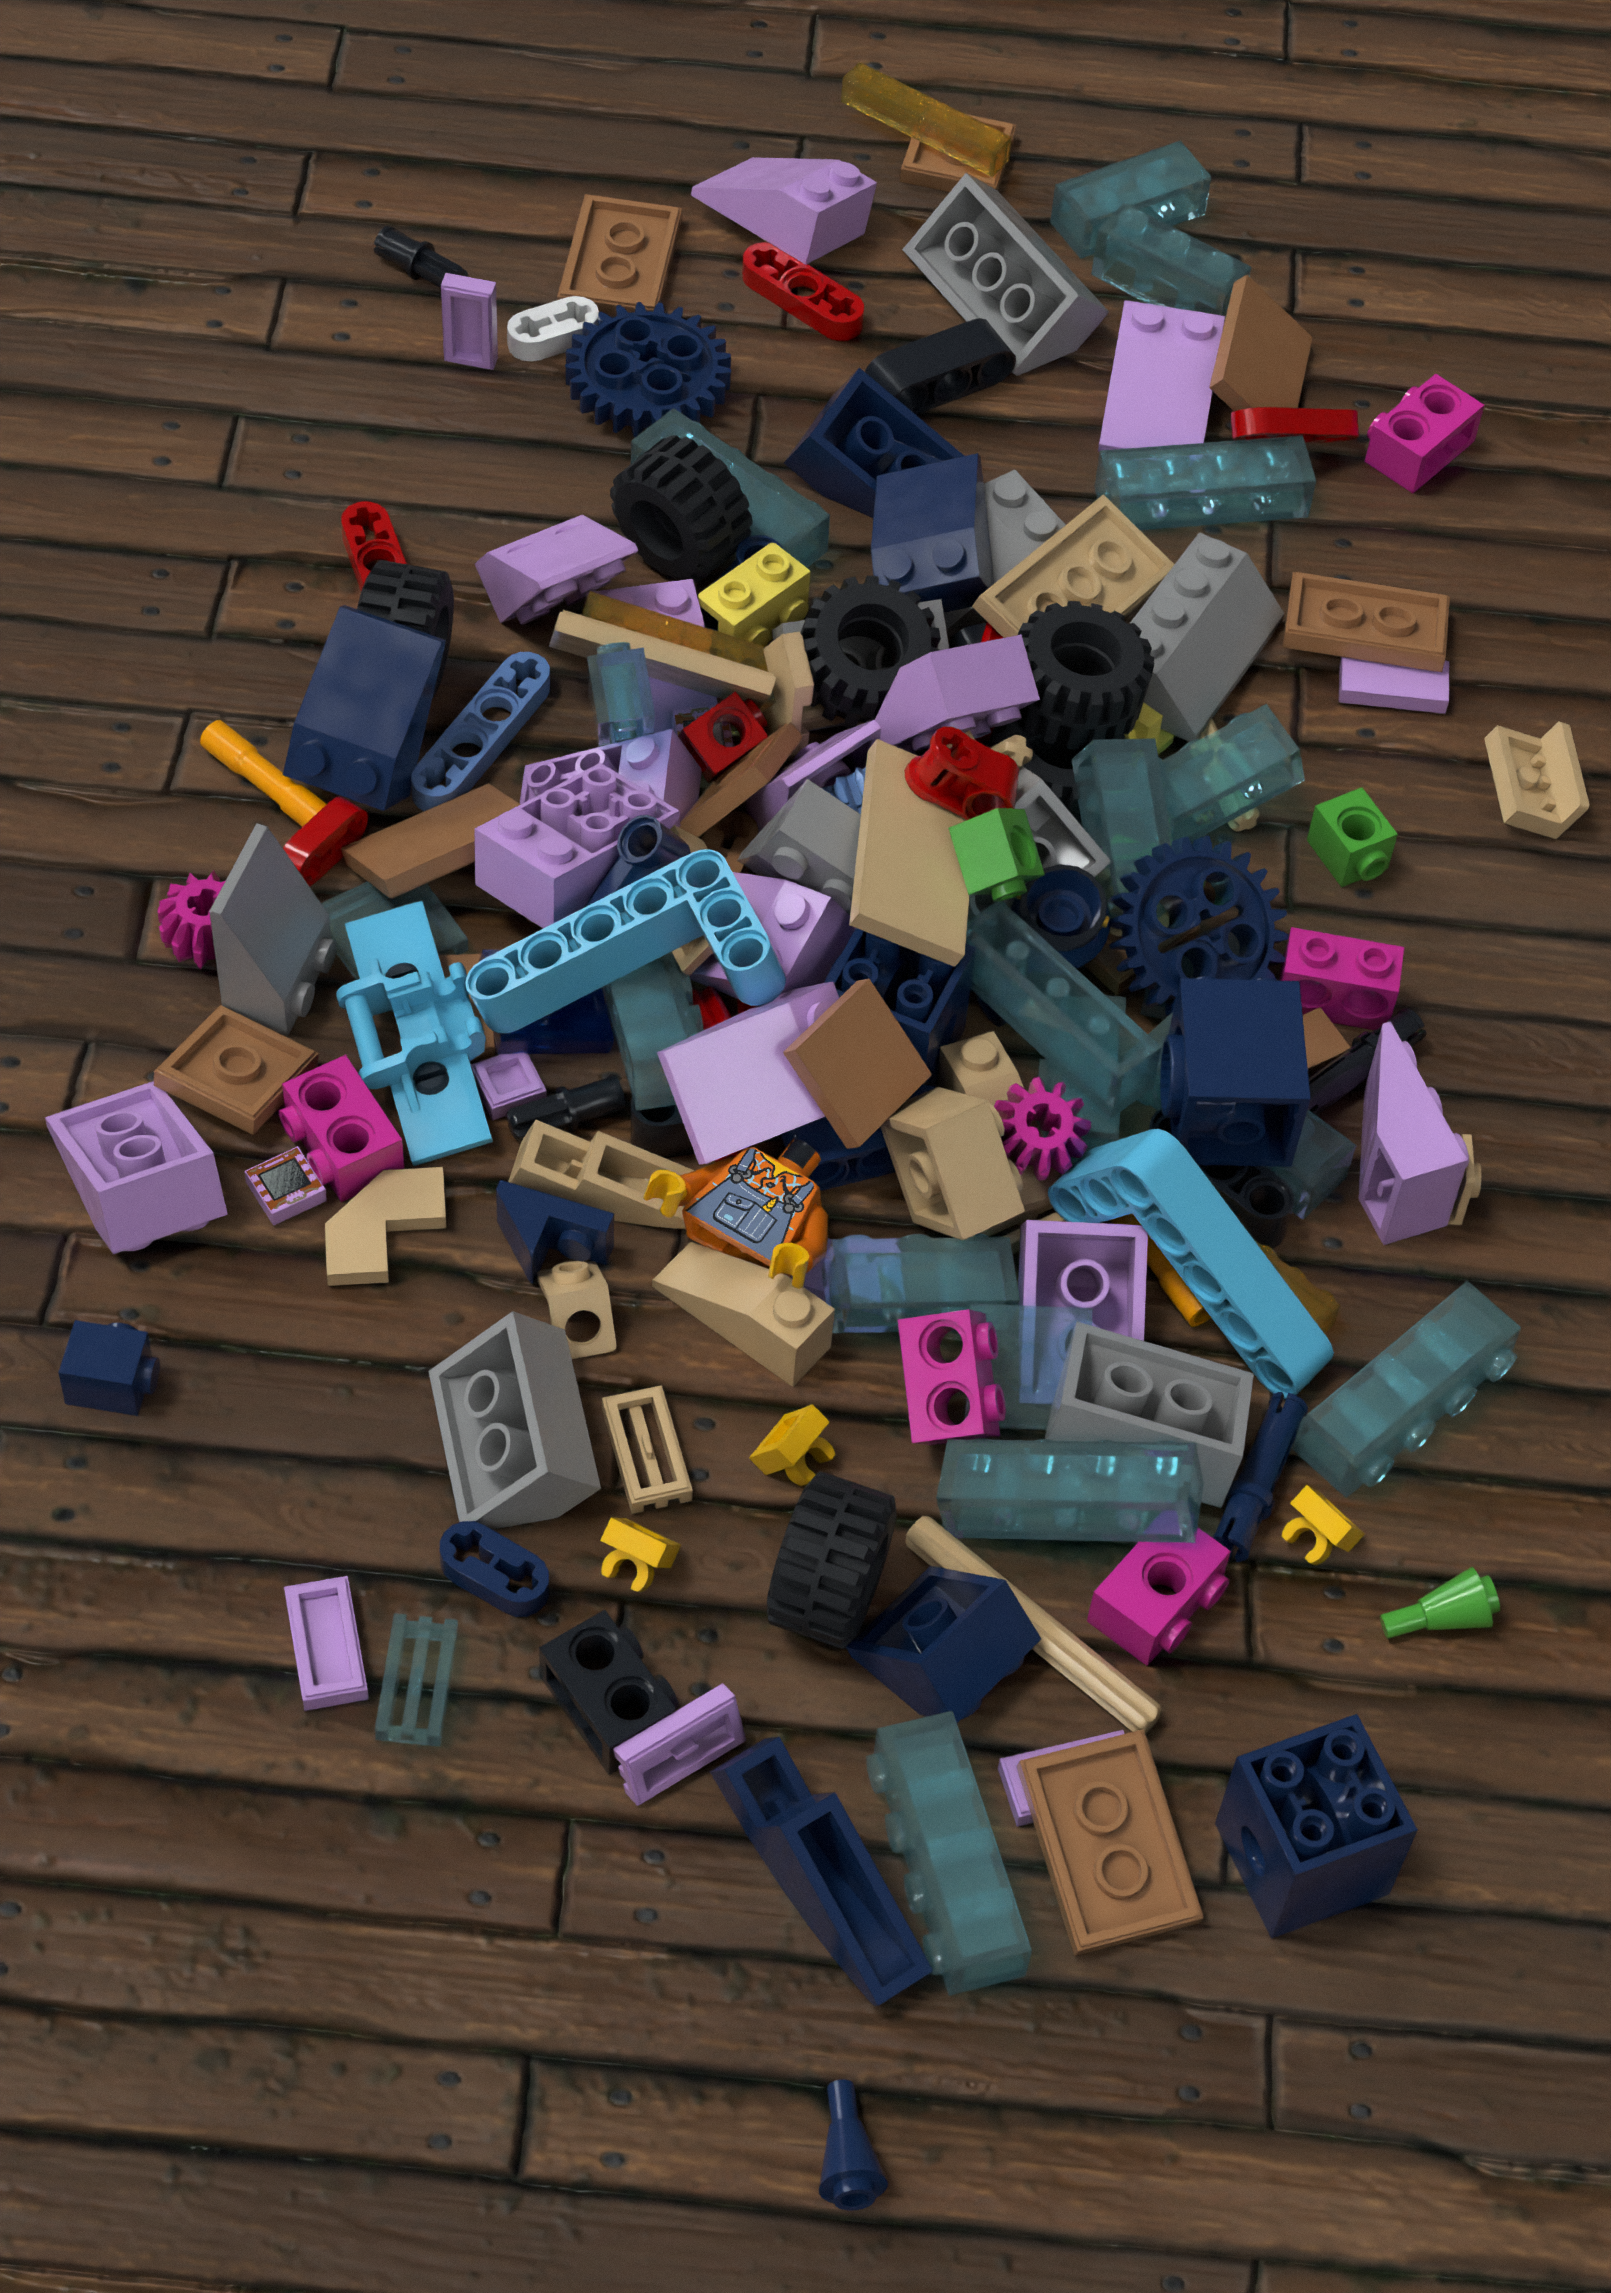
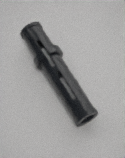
M1409 1008L1401 1009L1396 1015L1387 1020V1022L1391 1021L1401 1041L1408 1042L1411 1047L1426 1037V1030L1421 1029L1425 1026L1423 1021ZM1382 1026L1371 1033L1365 1031L1353 1039L1352 1047L1309 1077L1310 1103L1303 1127L1368 1078Z

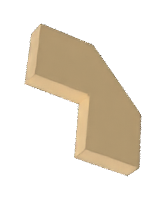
M800 631L782 634L763 649L768 672L773 673V676L776 677L773 686L776 703L762 712L767 721V726L763 729L770 736L782 725L791 722L803 736L781 767H786L792 763L798 752L808 745L809 731L806 727H802L803 706H808L812 703L814 682L805 651L803 636L800 634Z
M443 1167L383 1170L325 1223L328 1286L388 1283L386 1232L446 1228Z

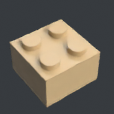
M936 1087L905 1101L880 1126L913 1223L960 1240H965L1025 1212L1019 1192L1023 1189L1022 1179L1014 1163L1007 1159L1000 1138L1004 1136V1125L998 1111L988 1100Z

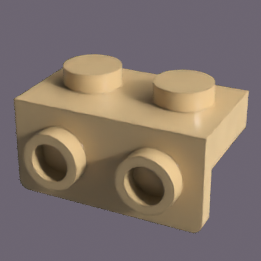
M1557 722L1541 739L1497 725L1484 738L1504 824L1557 839L1588 810L1589 800L1569 724Z

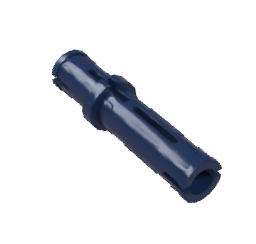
M1277 1392L1271 1396L1267 1412L1239 1478L1232 1481L1226 1495L1227 1506L1212 1538L1231 1551L1228 1559L1230 1561L1236 1546L1238 1547L1235 1555L1236 1562H1241L1248 1558L1261 1521L1271 1515L1275 1506V1501L1272 1500L1274 1489L1302 1422L1308 1414V1406L1305 1401L1292 1393H1288L1283 1408L1281 1407L1284 1399L1283 1392Z

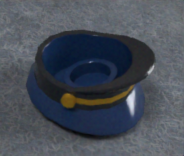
M1059 864L1044 868L1045 876L1025 884L1027 892L1017 896L1011 906L1009 929L1015 946L1028 961L1044 969L1067 971L1085 965L1102 950L1110 932L1111 912L1103 887L1092 874L1078 866Z

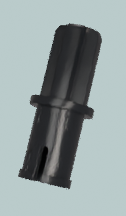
M390 225L382 228L374 241V245L377 246L374 248L375 255L406 270L408 277L418 280L422 277L441 287L445 273L468 277L467 271L462 266L436 253L432 243L415 241Z
M609 1075L605 1079L570 1090L560 1086L556 1088L555 1095L510 1108L507 1112V1122L512 1136L521 1142L535 1119L558 1129L567 1127L570 1132L577 1131L579 1123L614 1112L625 1111L626 1102L618 1078L615 1075Z

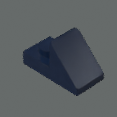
M503 1180L499 1181L496 1188L497 1223L531 1284L535 1283L537 1272L540 1271L549 1248L560 1251L564 1256L576 1261L590 1260L604 1265L607 1264L614 1247V1213Z

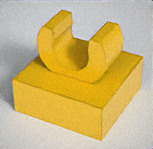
M813 1404L784 1414L749 1459L765 1475L785 1469L788 1478L793 1483L799 1486L807 1485L815 1474L805 1463L806 1453H810L819 1463L832 1460L836 1455L832 1445L827 1440L818 1437L829 1421Z
M1306 1485L1290 1502L1304 1517H1298L1288 1522L1281 1536L1287 1542L1293 1544L1303 1532L1313 1531L1316 1536V1545L1308 1552L1305 1559L1316 1566L1323 1563L1330 1556L1333 1544L1349 1552L1365 1533L1321 1492Z
M611 1517L600 1541L616 1548V1550L610 1552L605 1557L601 1572L605 1577L615 1578L621 1563L629 1559L637 1568V1576L632 1583L631 1589L636 1592H643L653 1581L654 1567H672L681 1544L627 1518Z

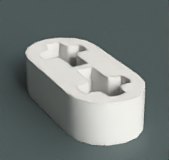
M572 296L513 315L507 325V346L509 352L515 358L530 362L566 352V349L572 348V335H582V324L584 322L593 323L598 326L599 310L597 305L585 297Z

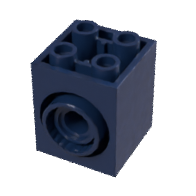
M856 928L843 952L833 963L824 983L834 982L840 998L856 981L870 979L932 1073L921 1086H935L939 1079L940 1047L958 1042L965 1030L976 947L966 943L965 956L953 967Z
M1210 976L1196 979L1180 978L1169 1032L1165 1036L1162 1047L1160 1100L1164 1117L1170 1118L1171 1135L1185 1147L1197 1165L1292 1167L1310 1103L1299 981H1277L1272 978L1234 980L1217 979Z
M1358 1714L1238 1756L1215 1821V1825L1271 1939L1389 1895L1418 1831Z

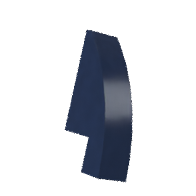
M780 1737L763 1739L710 1771L742 1828L782 1890L833 1959L874 2006H879L933 1971L837 1794L831 1792L811 1795Z

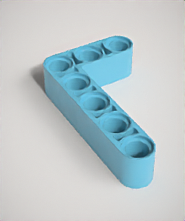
M701 849L481 960L468 972L465 985L486 1025L497 1033H511L703 935L736 996L742 1003L750 1006H761L772 1002L784 990L786 977L767 933L726 859L717 851Z
M1151 1129L1092 1148L1072 1165L1068 1172L1063 1174L1049 1187L1048 1197L1055 1211L1067 1222L1101 1223L1133 1213L1251 1371L1271 1393L1283 1392L1284 1399H1287L1288 1393L1297 1396L1332 1359L1334 1352L1327 1336L1185 1147L1170 1133L1161 1129Z

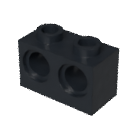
M603 1610L539 1647V1673L542 1681L608 1775H611L618 1771V1766L621 1765L615 1758L613 1748L675 1712L679 1708V1702L669 1682L661 1674L653 1677L642 1662L644 1658L643 1651L633 1632L626 1625L618 1628L607 1611ZM598 1658L608 1662L610 1665L601 1670H589L580 1664L588 1659ZM632 1707L641 1710L645 1715L636 1720H624L615 1713L623 1708Z

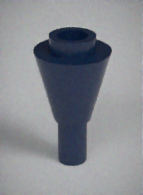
M836 2080L827 2086L831 2124L828 2128L819 2195L824 2200L835 2204L839 2209L854 2211L872 2205L875 2199L885 2192L888 2187V2181L864 2125L858 2118L854 2083L850 2080Z

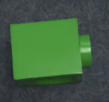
M1363 787L1315 805L1307 842L1342 888L1361 879L1364 881L1372 880L1388 869L1398 834Z
M996 808L948 828L968 895H992L993 902H1000L1026 893L1025 883L1045 876L1025 809Z

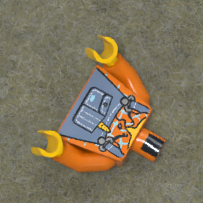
M791 1140L777 1160L755 1147H747L736 1157H727L683 1175H678L669 1170H657L651 1174L643 1195L644 1200L648 1201L652 1198L663 1199L660 1213L667 1218L673 1217L676 1214L678 1206H685L682 1209L687 1237L702 1246L768 1268V1277L774 1279L777 1274L781 1273L789 1277L792 1275V1287L800 1289L804 1285L806 1273L827 1255L828 1214L822 1207L820 1187L809 1179V1176L820 1163L821 1158L816 1150L801 1140Z

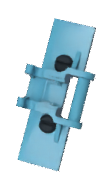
M423 902L411 903L345 923L360 979L340 987L336 992L339 1006L346 1009L362 1064L358 1074L368 1089L391 1087L413 1166L492 1143V1136L470 1063L471 1060L485 1052L486 1037L480 1019L474 1016L469 993L465 985L467 973L464 965L460 962L451 964L449 966L451 975L445 979ZM392 1010L401 1036L402 1051L384 1058L373 1016Z

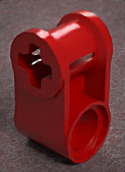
M941 727L930 740V748L923 756L913 758L904 770L907 784L917 796L925 801L935 803L966 820L996 808L1015 809L1019 783V767L1017 763L1008 755L994 751L954 727ZM948 744L952 745L950 749L947 747Z

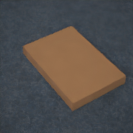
M585 194L557 300L572 296L585 297L597 305L599 312H603L612 318L616 317L617 305H621L628 313L635 312L637 302H642L646 311L653 312L658 302L662 303L682 222V208Z
M1248 275L1243 276L1233 284L1209 388L1233 411L1257 407L1298 408L1313 337ZM1290 442L1268 443L1278 450Z
M1293 572L1282 647L1442 672L1446 657L1450 596Z
M488 783L341 847V851L349 868L386 896L393 899L474 863L475 828L520 804Z
M1144 1729L1019 1761L1016 1767L1074 1956L1199 1924L1204 1919Z

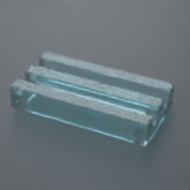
M394 1613L375 1725L376 1740L441 1746L458 1636V1620L445 1619L444 1624L433 1623L432 1617L419 1616V1622L408 1621L406 1614ZM406 1638H414L416 1641L402 1726H393L392 1720ZM430 1640L441 1641L428 1729L416 1728Z

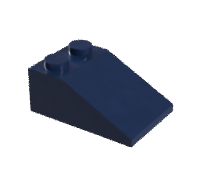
M858 368L831 397L784 461V464L822 496L873 518L878 475L963 457L964 455L861 368Z
M978 453L877 476L871 556L873 576H879V584L888 586L890 579L901 583L900 592L908 595L911 591H914L921 597L920 602L941 599L943 613L972 607L978 597L994 584L982 463Z
M346 605L340 606L295 719L283 775L383 811L408 798L412 787L411 773L417 765L446 640Z

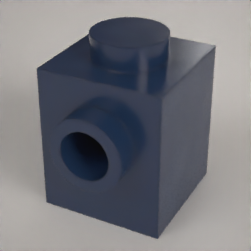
M75 1320L58 1372L65 1404L138 1416L144 1394L152 1395L155 1392L160 1372V1360L157 1357H152L148 1332L139 1331L133 1326L124 1323L102 1325Z

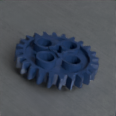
M637 302L635 312L628 313L624 307L617 305L616 317L612 318L603 312H599L598 326L593 323L584 322L582 324V335H572V348L566 349V385L570 386L571 400H580V412L584 414L595 411V424L597 425L609 419L613 420L614 433H618L627 425L632 426L633 436L637 438L644 428H651L655 438H660L662 427H669L676 435L681 434L682 422L685 421L697 428L700 426V414L713 417L715 416V404L724 405L726 390H730L731 354L726 353V340L716 339V327L714 325L701 328L700 315H695L688 320L683 319L682 307H678L671 314L664 313L663 303L658 302L652 312L646 311L642 302Z
M1188 836L1172 841L1171 847L1167 843H1163L1152 848V857L1147 854L1134 861L1138 873L1130 872L1121 876V883L1130 893H1120L1111 898V902L1123 910V915L1110 919L1111 927L1122 930V938L1110 943L1109 947L1113 950H1125L1127 958L1116 967L1117 971L1134 970L1137 976L1131 982L1129 990L1133 992L1147 987L1150 990L1146 1000L1148 1008L1160 1005L1166 1001L1165 1017L1172 1018L1180 978H1188L1183 973L1181 967L1183 955L1189 958L1193 965L1194 979L1210 976L1217 979L1256 980L1272 978L1277 980L1267 966H1274L1285 962V957L1274 950L1273 947L1275 943L1289 939V934L1275 929L1274 925L1275 921L1287 916V912L1281 909H1271L1269 902L1280 891L1278 888L1263 890L1260 883L1268 872L1265 868L1252 873L1247 870L1251 858L1249 852L1231 859V842L1225 841L1212 849L1210 836L1198 838L1193 841V844ZM1205 880L1214 888L1216 895L1214 904L1209 902L1204 894L1203 886ZM1158 903L1163 905L1168 911L1169 925L1167 928L1158 920L1156 913ZM1232 906L1238 909V915L1235 918L1198 934L1195 939L1180 943L1165 953L1159 952L1158 945L1161 942L1198 926L1201 921L1215 917L1229 910ZM1229 932L1238 939L1240 945L1238 956L1229 948Z

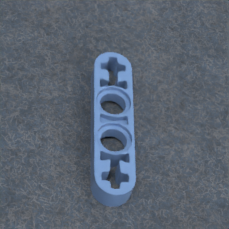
M518 652L509 656L424 755L411 773L412 799L422 811L429 810L468 793L547 698L550 692V666L545 658L532 652ZM516 678L523 681L518 686V696L515 694L517 690ZM492 707H501L508 710L511 715L502 721H491L483 717L482 713ZM461 743H473L479 746L481 751L471 757H461L456 755L452 749ZM445 769L448 770L446 773V787L439 785L445 778ZM427 785L434 788L432 790L428 789Z

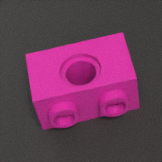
M1169 1507L1093 1592L1087 1622L1148 1666L1162 1649L1170 1654L1180 1645L1192 1625V1622L1188 1619L1200 1606L1209 1610L1220 1599L1229 1584V1579L1224 1576L1231 1551ZM1164 1585L1174 1590L1176 1594L1162 1595L1153 1590L1151 1586Z

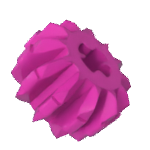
M214 870L205 880H198L189 873L186 886L170 883L169 891L167 892L168 898L159 901L160 906L157 911L159 923L161 924L159 926L160 938L164 942L165 947L172 948L178 962L194 957V962L200 970L207 960L216 959L209 911L225 881L220 883V878Z
M1040 1076L1032 1079L1028 1091L1015 1083L1007 1091L1008 1101L997 1100L994 1105L1004 1125V1136L1000 1138L1003 1141L1002 1144L1007 1158L1014 1156L1017 1159L1014 1165L1018 1169L1020 1176L1028 1165L1033 1166L1034 1175L1038 1181L1046 1180L1050 1167L1060 1174H1065L1072 1167L1071 1157L1081 1158L1087 1149V1144L1080 1137L1088 1134L1091 1129V1122L1088 1119L1076 1116L1084 1106L1082 1098H1073L1067 1102L1062 1099L1066 1090L1064 1082H1058L1051 1093L1045 1091V1085ZM1033 1120L1039 1121L1041 1130L1050 1131L1046 1138L1039 1137V1131L1036 1127H1029Z

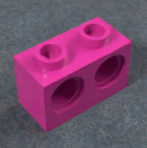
M1434 374L1419 388L1417 386L1411 387L1403 396L1401 402L1389 413L1382 412L1373 420L1367 432V438L1370 441L1365 462L1406 490L1414 493L1475 441L1484 404L1438 374Z
M1291 927L1284 953L1285 962L1281 965L1279 981H1299L1302 1015L1321 1007L1332 1023L1376 1030L1392 1017L1399 994L1404 947Z
M346 1054L282 1083L285 1108L279 1110V1117L283 1128L292 1142L302 1141L309 1152L307 1153V1160L322 1185L330 1184L341 1202L356 1196L383 1170L404 1169L402 1138ZM322 1108H330L329 1110H325V1111H320V1110H319V1109H322ZM352 1150L360 1151L352 1154L345 1153Z
M967 1309L898 1319L912 1443L937 1445L1000 1436L998 1421H1004L1006 1406L1003 1390L1000 1384H994L991 1359H996L998 1356V1339L993 1323L986 1321V1313ZM956 1330L962 1338V1351L956 1360L947 1363L941 1355V1341L948 1332ZM963 1391L969 1399L970 1411L962 1423L955 1425L948 1415V1403L954 1394Z

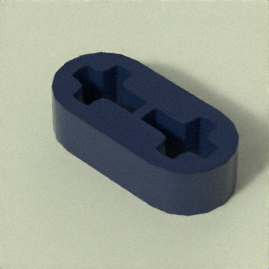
M475 1521L456 1523L443 1533L439 1548L440 1566L444 1575L450 1581L502 1612L515 1617L530 1616L545 1606L549 1598V1571L545 1562L537 1555ZM473 1545L479 1547L480 1560L473 1556L467 1557L464 1562L457 1560V1548L467 1551ZM526 1575L532 1577V1590L522 1587L517 1593L510 1591V1579L519 1582Z

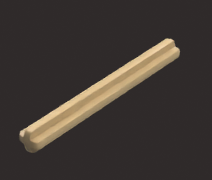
M922 1516L911 1526L906 1534V1545L930 1566L1006 1580L1041 1637V1640L1032 1650L1132 1732L1144 1729V1732L1147 1733L1156 1724L1162 1710L1159 1703L931 1517Z

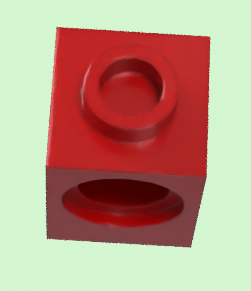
M735 691L683 728L678 737L702 769L701 774L710 783L768 737L763 729L767 726V721L751 699L748 698L743 702ZM718 722L733 724L739 731L740 743L734 747H726L719 744L713 735V725Z

